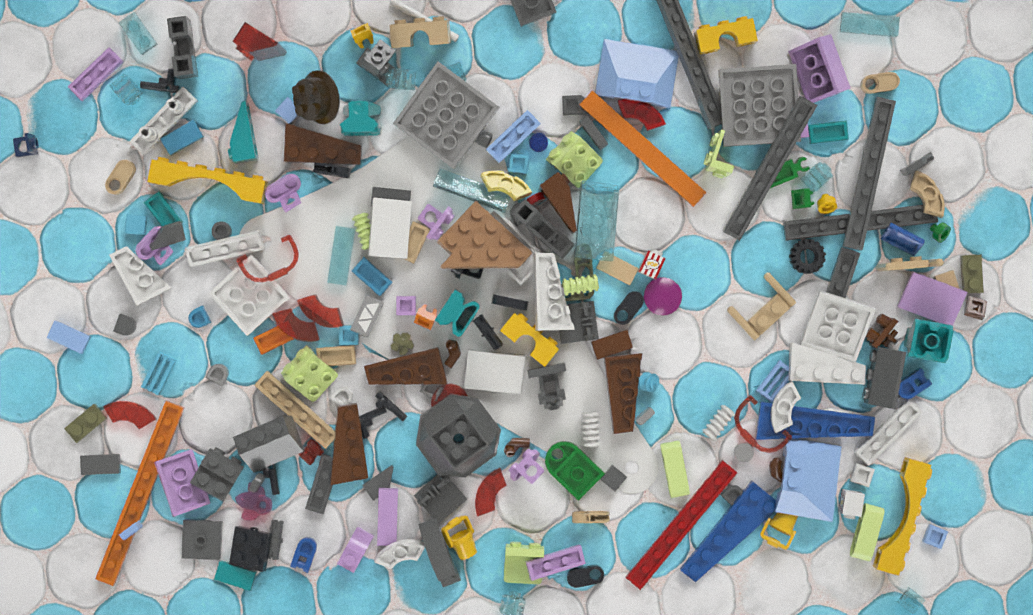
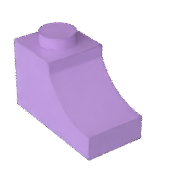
M357 527L337 564L354 573L374 535Z

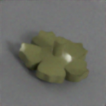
M408 332L402 333L401 336L399 333L393 335L392 340L395 343L390 345L391 349L396 352L399 350L400 355H405L408 349H413L414 346L413 341L409 340L411 335Z

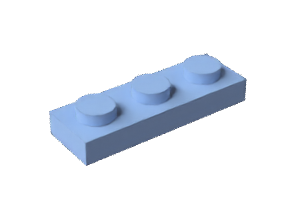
M527 110L486 151L500 163L541 123Z

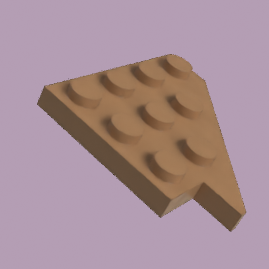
M477 201L437 241L450 254L449 258L440 266L442 269L519 268L532 254L523 243Z

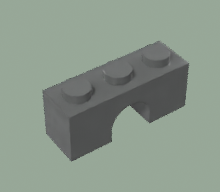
M187 16L167 18L169 38L172 40L174 47V57H172L174 76L178 79L198 77L191 20Z

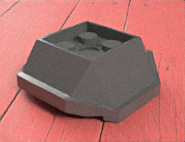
M450 393L420 415L416 446L439 476L465 478L496 456L501 429L478 398ZM455 434H462L464 436L463 440L456 442L453 439Z

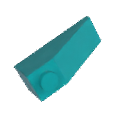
M246 101L241 102L230 140V148H228L229 159H233V162L236 164L259 160L250 107Z

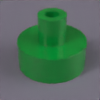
M944 222L938 226L932 224L930 230L933 232L932 238L939 243L945 241L950 234L951 227Z

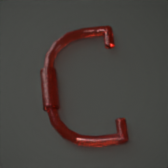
M287 235L280 238L282 243L289 240L293 248L294 258L288 267L268 274L267 277H254L249 274L242 262L248 259L245 254L236 259L243 274L248 279L260 283L271 282L287 275L295 267L299 257L298 248L292 236Z
M749 395L736 409L734 417L736 427L740 435L752 447L766 453L777 452L792 439V436L786 430L782 432L786 438L779 445L773 448H765L757 444L758 442L740 425L739 416L744 406L750 401L754 405L758 403L752 395Z

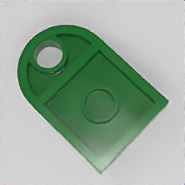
M556 442L546 453L545 464L548 472L578 501L605 474L595 462L572 442ZM554 449H561L563 456L556 459L552 456V451Z

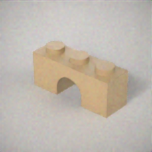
M444 16L432 17L433 21L425 22V18L413 19L414 23H406V19L394 20L395 24L389 25L391 47H412L413 36L419 30L427 33L430 45L450 44L449 20H444Z

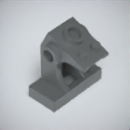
M381 39L372 50L367 48L356 62L357 65L387 87L399 72L388 63L396 50Z
M565 363L527 370L528 378L538 377L541 393H538L540 405L544 404V409L557 410L560 406H563V400H566L565 391L560 389L557 375L559 372L566 371ZM554 380L556 391L545 393L543 382Z

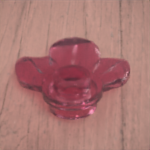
M260 486L256 493L248 490V492L241 493L235 497L238 505L244 509L241 518L248 521L255 520L259 515L269 513L273 506L271 499L265 496V490L262 486ZM260 502H265L266 508H261Z

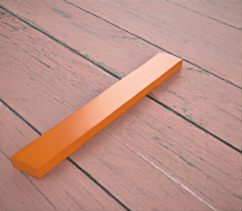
M591 91L580 103V106L692 207L707 193L594 91Z

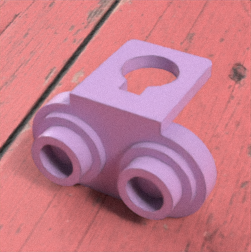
M288 174L272 183L265 189L266 199L272 203L280 201L285 212L301 204L297 193L301 186L299 177L295 174ZM288 199H295L292 204L287 205Z
M427 204L418 217L419 221L431 229L426 238L429 240H438L444 232L441 226L445 223L449 225L455 217L452 214L453 209L448 206L442 214L433 206ZM429 211L434 212L438 221L436 223L427 222L425 214Z
M157 226L151 229L137 244L135 252L140 259L147 260L154 257L157 263L162 265L173 253V250L169 245L155 250L150 249V243H153L161 226ZM162 250H167L166 254L160 258Z
M527 449L522 455L523 460L519 464L514 463L510 467V478L516 481L523 476L533 484L544 473V469L535 462L540 453L536 449ZM530 466H535L537 468L536 475L528 476L526 471Z

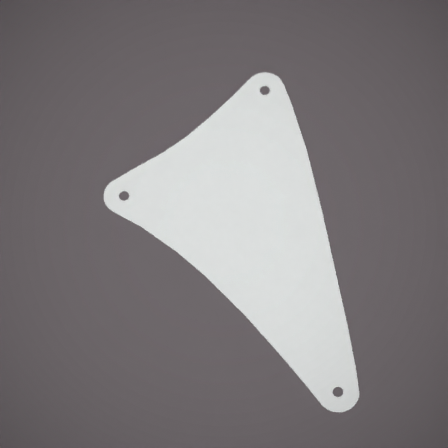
M496 115L493 116L483 130L493 134L489 146L499 137ZM407 136L364 167L352 172L350 178H341L300 198L301 204L288 212L279 207L249 220L241 229L239 235L260 230L261 236H269L272 241L271 246L267 249L242 255L245 260L250 255H253L285 292L338 329L340 325L353 324L366 295L384 302L369 337L367 338L359 334V341L382 356L390 360L439 347L448 384H445L446 386L443 389V392L446 394L453 393L478 398L496 423L522 438H530V443L546 452L556 442L569 441L576 444L604 472L611 465H614L627 476L618 488V490L624 493L636 494L643 492L656 480L659 468L657 457L635 423L633 432L613 434L606 376L585 341L561 344L559 330L543 331L542 335L548 339L550 336L558 342L556 347L559 350L546 366L565 363L566 371L559 372L557 375L560 389L565 391L566 400H563V406L552 411L544 409V404H539L538 393H541L538 377L528 378L527 372L529 369L544 367L530 356V353L535 348L534 338L530 335H522L514 343L500 331L514 313L518 315L519 312L528 318L527 323L530 326H534V274L522 286L503 268H484L480 279L461 274L460 279L455 278L451 269H442L440 267L449 258L450 254L437 243L438 240L436 239L429 240L426 238L415 264L400 258L368 256L369 249L364 250L361 248L363 245L359 242L361 239L357 236L359 233L356 232L357 227L354 226L355 221H352V218L358 214L368 213V219L371 220L373 187L411 190L410 226L414 221L429 228L418 220L419 215L427 204H430L442 214L448 206L453 209L452 214L455 217L449 225L445 223L441 226V229L444 231L443 234L475 201L487 211L495 205L535 246L529 230L522 223L516 226L510 217V210L518 201H513L504 192H488L480 177L481 173L487 171H503L509 174L505 160L503 159L498 163L486 151L487 148L474 142L454 170L410 136ZM429 211L425 214L427 222L436 223L438 221L434 212ZM363 257L369 260L393 282L381 296L377 295L352 272V269ZM479 268L469 270L472 273H476L479 271ZM457 289L463 293L465 298L464 305L472 301L480 305L474 319L483 314L489 325L495 328L493 330L502 341L503 346L498 350H493L485 337L481 336L482 333L473 322L470 323L461 337L453 334L452 323L440 326L435 321L431 330L413 322L416 315H396V296H416V313L419 308L426 304V311L432 313L435 308L437 309L436 315L438 316L453 291ZM493 294L529 301L527 311L491 304ZM408 332L411 335L409 340H412L414 344L413 349H408L405 355H400L399 350L396 352L391 349L390 345L395 343L392 340L393 335L399 333L401 336L402 333ZM450 339L458 342L461 356L452 369L444 364L449 357V352L445 345ZM468 350L525 356L521 394L464 389ZM554 380L543 382L545 393L556 391ZM597 411L599 413L597 424H599L598 430H600L598 434L600 436L598 440L600 445L598 447L583 446V443H585V440H583L585 435L582 433L584 431V428H582V425H584V422H582V419H584V416H582L583 412ZM554 449L552 455L561 458L563 452L561 449ZM629 461H635L638 464V471L634 474L628 473L625 469V465Z

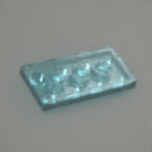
M581 181L574 258L613 261L620 185Z

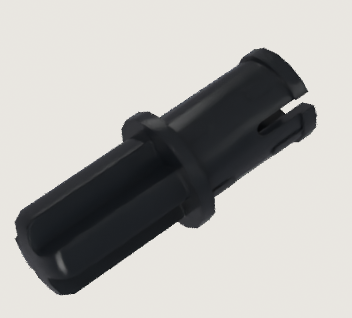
M483 314L472 321L482 333L481 336L485 337L493 350H498L503 346L502 341L493 330L495 328L489 325Z

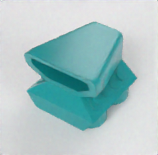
M350 101L343 107V114L348 118L339 124L341 126V134L344 136L381 135V126L374 120V118L381 114L380 105L368 101Z
M455 289L435 321L440 326L452 323L453 334L461 337L476 316L480 305L475 301L464 305L465 298L463 293Z
M915 318L912 326L906 330L904 346L907 347V356L946 363L949 358L953 338V326Z

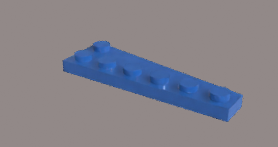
M760 401L756 440L873 436L874 416L798 406L792 408L791 419L793 425L775 433L771 423L772 403Z
M751 480L741 496H738L734 504L725 512L680 570L694 582H697L775 512L776 500Z

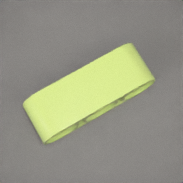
M680 441L660 444L670 497L690 495Z
M867 503L863 504L862 516L858 519L850 548V557L871 561L884 518V508Z

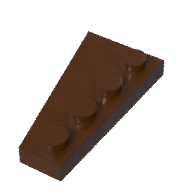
M439 347L364 366L369 385L448 384Z
M642 353L604 358L613 434L633 432Z

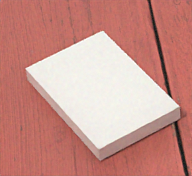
M373 198L368 256L407 259L412 201Z
M468 350L464 389L521 394L525 356Z

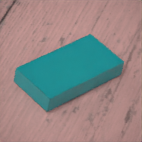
M847 120L808 125L809 144L849 140Z
M160 191L144 201V204L161 226L178 221L183 222Z
M220 560L214 580L251 591L257 572Z

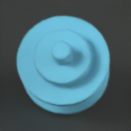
M644 372L639 379L640 389L651 393L656 391L659 386V377L656 374Z

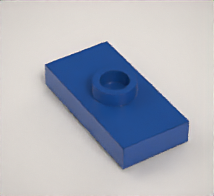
M893 223L889 224L880 238L912 256L917 254L925 242L924 239Z

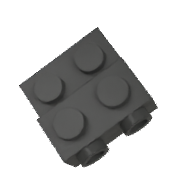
M215 447L214 450L209 449L190 484L224 502L244 467L241 466L242 462L235 457L231 459L225 457V452Z

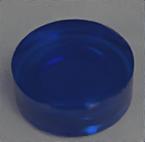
M535 133L529 139V146L534 152H543L548 146V139L542 133Z

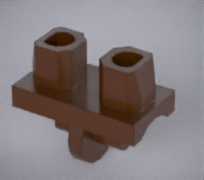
M880 314L875 322L882 328L876 332L870 327L865 337L872 348H877L881 343L884 347H887L890 342L894 345L898 342L894 338L898 332L895 329L892 332L891 330L899 321Z

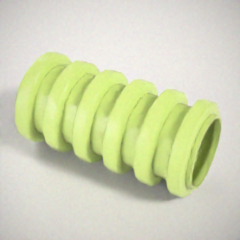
M368 213L358 214L352 218V221H355L354 226L357 227L356 232L359 233L357 236L361 239L359 242L363 245L361 248L364 250L369 249V222L371 220L368 219Z
M593 274V277L587 275L586 278L581 276L579 279L575 277V279L569 278V280L563 279L562 281L565 296L568 293L574 295L575 292L580 294L582 291L586 293V291L592 292V290L598 291L599 289L596 274Z

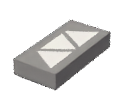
M366 295L350 330L368 338L384 302Z

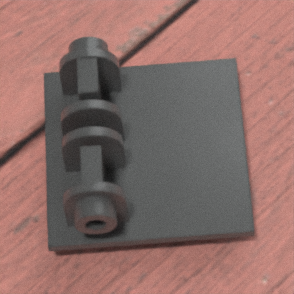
M594 301L568 304L569 315L575 330H559L561 344L599 339Z
M438 474L414 495L418 504L421 507L423 506L433 518H437L439 524L467 500L465 495L448 476H439Z

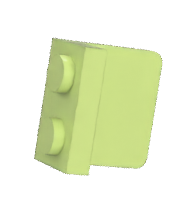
M720 130L712 136L709 144L712 149L706 154L703 163L706 165V171L713 172L712 176L721 179L732 174L734 169L733 165L716 160L725 133L724 130Z
M572 131L563 137L562 142L551 150L546 158L552 166L557 168L562 174L564 173L577 188H580L603 162L602 158L580 136Z
M307 345L297 352L296 357L286 364L281 372L288 384L312 402L316 401L338 377L337 372L319 359Z
M521 542L506 544L504 581L507 583L541 584L542 578L530 580L525 561L544 557V546H541L539 543L521 545Z

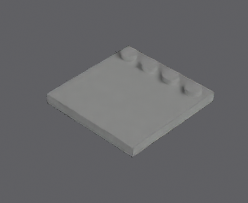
M437 62L393 124L455 170L500 107L440 62Z
M796 64L719 69L722 130L725 131L723 147L772 144L798 99ZM801 135L797 142H801Z

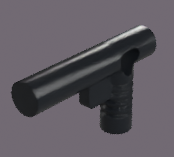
M168 69V78L160 77L158 83L140 82V89L177 93L180 90V86H176L173 83L175 78L173 69ZM171 84L172 89L167 90V87Z
M381 391L375 395L378 399L376 402L377 408L386 407L402 422L408 417Z
M384 406L359 416V418H362L360 426L363 439L370 436L366 428L373 425L371 419L387 413Z
M273 465V469L267 467L260 470L263 471V475L266 478H270L272 495L280 494L276 465Z

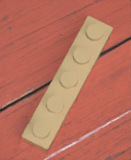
M266 371L255 383L254 386L288 416L292 415L293 420L325 449L333 442L335 430L269 371Z

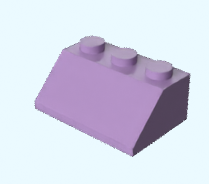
M831 34L818 37L788 51L792 63L796 64L797 76L807 100L815 103L851 89Z

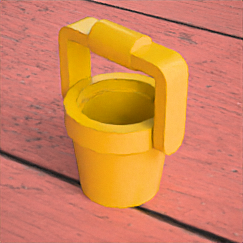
M777 512L773 519H767L760 533L761 538L775 548L780 547L787 550L796 534V531H793L798 516ZM768 525L791 536L786 546L771 536L764 535Z
M461 515L455 517L441 529L448 547H453L460 560L468 559L477 553L473 539L474 529L468 516ZM464 521L467 529L449 536L447 531Z

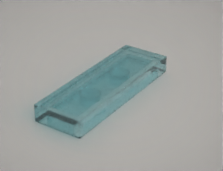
M842 12L840 32L897 37L900 17Z
M336 226L327 283L347 286L356 229Z

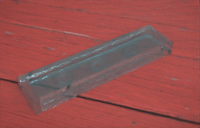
M441 168L433 183L435 188L473 202L477 201L479 204L505 213L511 198L504 192H488L485 184Z

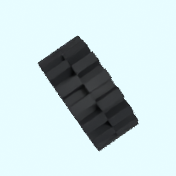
M812 239L801 240L791 248V254H789L791 261L789 262L797 272L811 274L819 271L824 266L826 252L823 251L824 247L818 241L816 242ZM805 249H810L814 253V260L810 264H805L801 261L800 255Z

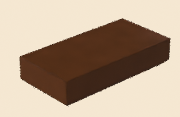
M628 330L591 341L597 360L633 348Z

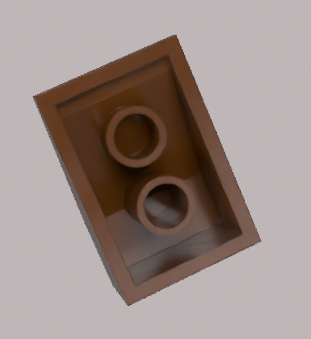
M557 172L540 184L539 189L573 234L577 229L569 187L570 181L564 173L561 175Z

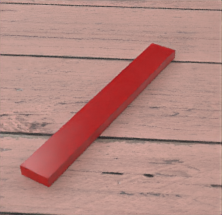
M722 460L625 578L641 590L738 472Z

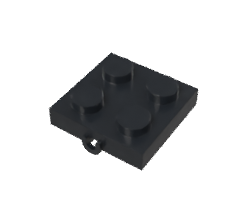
M235 526L229 564L243 567L244 569L265 572L272 533L260 531L257 527Z

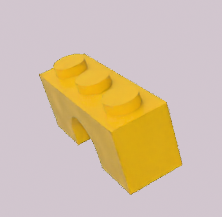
M747 16L737 18L736 22L731 23L728 20L720 21L717 23V26L710 27V24L701 25L694 33L700 55L718 52L720 49L719 37L725 34L734 38L736 48L755 44L758 41L754 19H748Z
M519 312L518 315L514 313L500 331L514 343L522 335L533 337L535 348L530 353V356L545 367L559 350L556 347L558 342L550 336L548 339L542 335L543 331H536L535 324L533 327L527 323L528 318Z

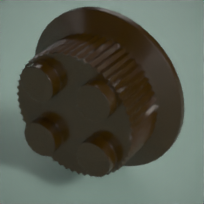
M321 70L312 71L305 79H301L292 87L297 116H301L308 121L313 120L318 124H328L336 118L340 106L338 88L329 74Z

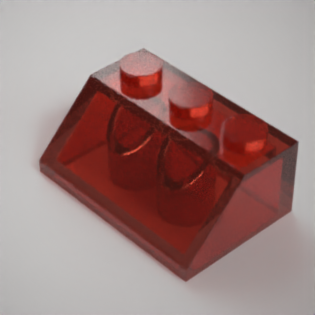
M244 22L232 41L236 45L235 49L251 61L253 59L262 61L284 56L287 53L278 42Z

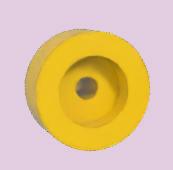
M823 194L817 201L818 211L822 214L834 212L837 209L835 197Z

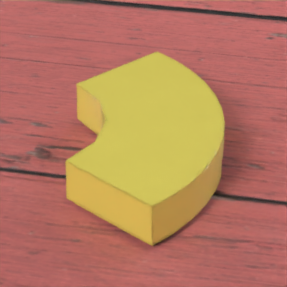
M487 171L480 175L488 192H504L513 201L532 194L528 185L517 176L514 177L503 171Z

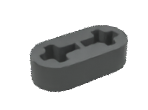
M588 116L579 121L582 128L599 150L608 145L603 135Z

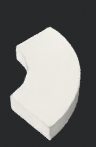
M790 381L779 390L772 403L771 423L775 433L793 425L791 419L792 408L801 399L793 381Z
M412 539L391 543L377 554L374 562L392 569L397 563L404 560L418 561L425 548L423 541Z

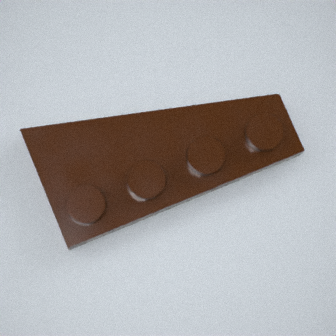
M285 123L284 162L361 165V145Z
M357 403L337 406L330 485L368 478Z

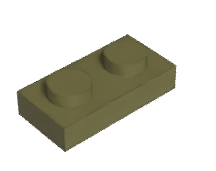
M982 254L960 256L962 290L968 292L967 294L984 293Z
M93 404L64 429L78 443L104 422L107 417L96 404Z

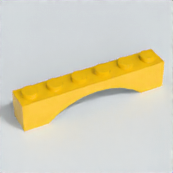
M158 157L157 160L151 159L147 182L171 187L188 179H213L230 187L242 200L264 204L265 189L268 186V182L263 180V176L252 175V178L244 177L245 173L233 171V174H228L225 169L214 168V171L207 170V166L200 164L190 167L188 162L178 160L174 164L169 163V159Z
M904 457L899 474L905 491L904 514L895 533L877 549L873 562V567L877 570L898 576L900 571L904 570V557L910 550L911 543L909 540L916 530V524L914 523L916 517L921 513L920 503L927 492V487L925 486L927 480L931 478L932 465Z

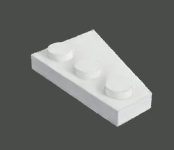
M127 246L109 255L137 306L171 289L162 278Z

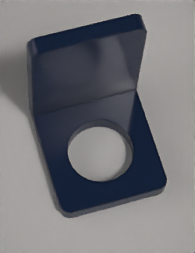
M25 133V137L13 139L16 157L38 154L39 144L35 135ZM22 141H26V152H21L19 149V144Z

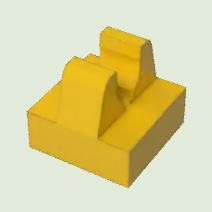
M368 23L350 30L355 43L361 49L364 48L362 41L368 39L370 44L374 43L373 34Z

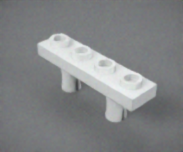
M182 87L171 99L167 100L166 104L145 126L139 129V132L129 142L145 156L198 100L186 88Z

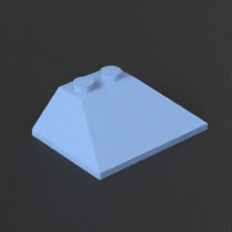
M604 39L595 93L603 98L614 99L616 97L651 103L652 106L670 108L679 58L678 53L675 50Z
M784 439L782 456H785L781 491L777 493L775 512L833 522L842 446L803 439Z

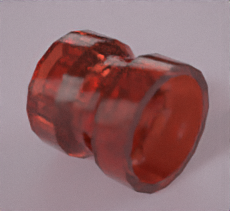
M311 438L304 448L305 452L300 453L299 456L307 464L312 465L315 462V458L321 456L325 451Z

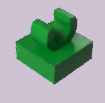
M810 188L791 190L792 208L803 209L814 205L810 195L814 194L813 191H810Z

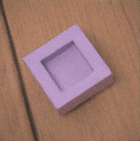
M396 296V315H416V296Z

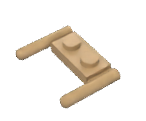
M922 256L910 257V261L904 262L902 258L891 259V263L877 264L876 270L890 271L942 266L944 262L942 259L922 260Z
M769 272L764 274V279L775 289L777 294L748 321L733 306L727 309V312L754 341L796 303Z

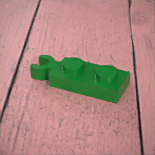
M799 157L795 163L792 159L786 160L770 188L799 177L798 171H808L810 169L809 166L801 167V162L807 160L806 157Z

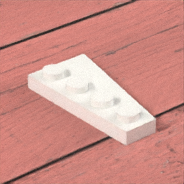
M534 253L536 331L575 330L569 315L570 310L565 300L564 288L561 285L560 273L554 253Z
M790 343L788 381L865 385L866 365L799 344Z

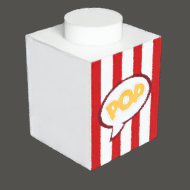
M655 249L646 251L637 272L656 280L666 258L662 257L663 253Z
M842 489L838 512L844 514V518L855 519V516L861 517L865 494L859 491Z

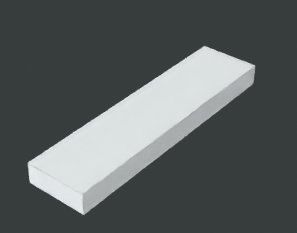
M260 230L185 247L184 250L189 266L193 267L262 251L265 247Z
M907 399L873 433V436H870L854 453L867 466H870L923 412L910 399Z

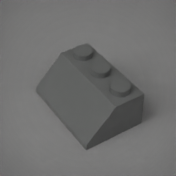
M874 347V350H871L869 360L872 361L871 367L866 373V380H868L867 388H864L862 394L864 403L896 410L906 352L881 347Z
M292 415L281 416L233 437L239 456L253 472L260 471L305 452Z

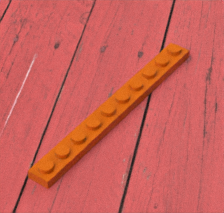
M165 401L96 575V580L111 586L115 585L135 535L134 533L126 540H122L119 534L135 522L141 520L158 477L154 462L166 457L185 407Z

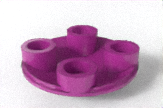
M661 277L652 280L644 291V302L647 308L657 315L672 314L679 308L682 301V292L679 285L669 278Z

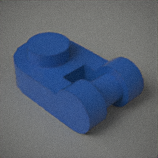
M922 367L901 380L898 394L901 398L911 399L932 385L930 379L925 377ZM918 379L920 382L918 386H916V384L914 383V380Z
M305 537L299 541L290 567L295 569L298 567L303 569V572L309 573L317 550V543L313 538ZM300 556L306 557V562L299 560Z

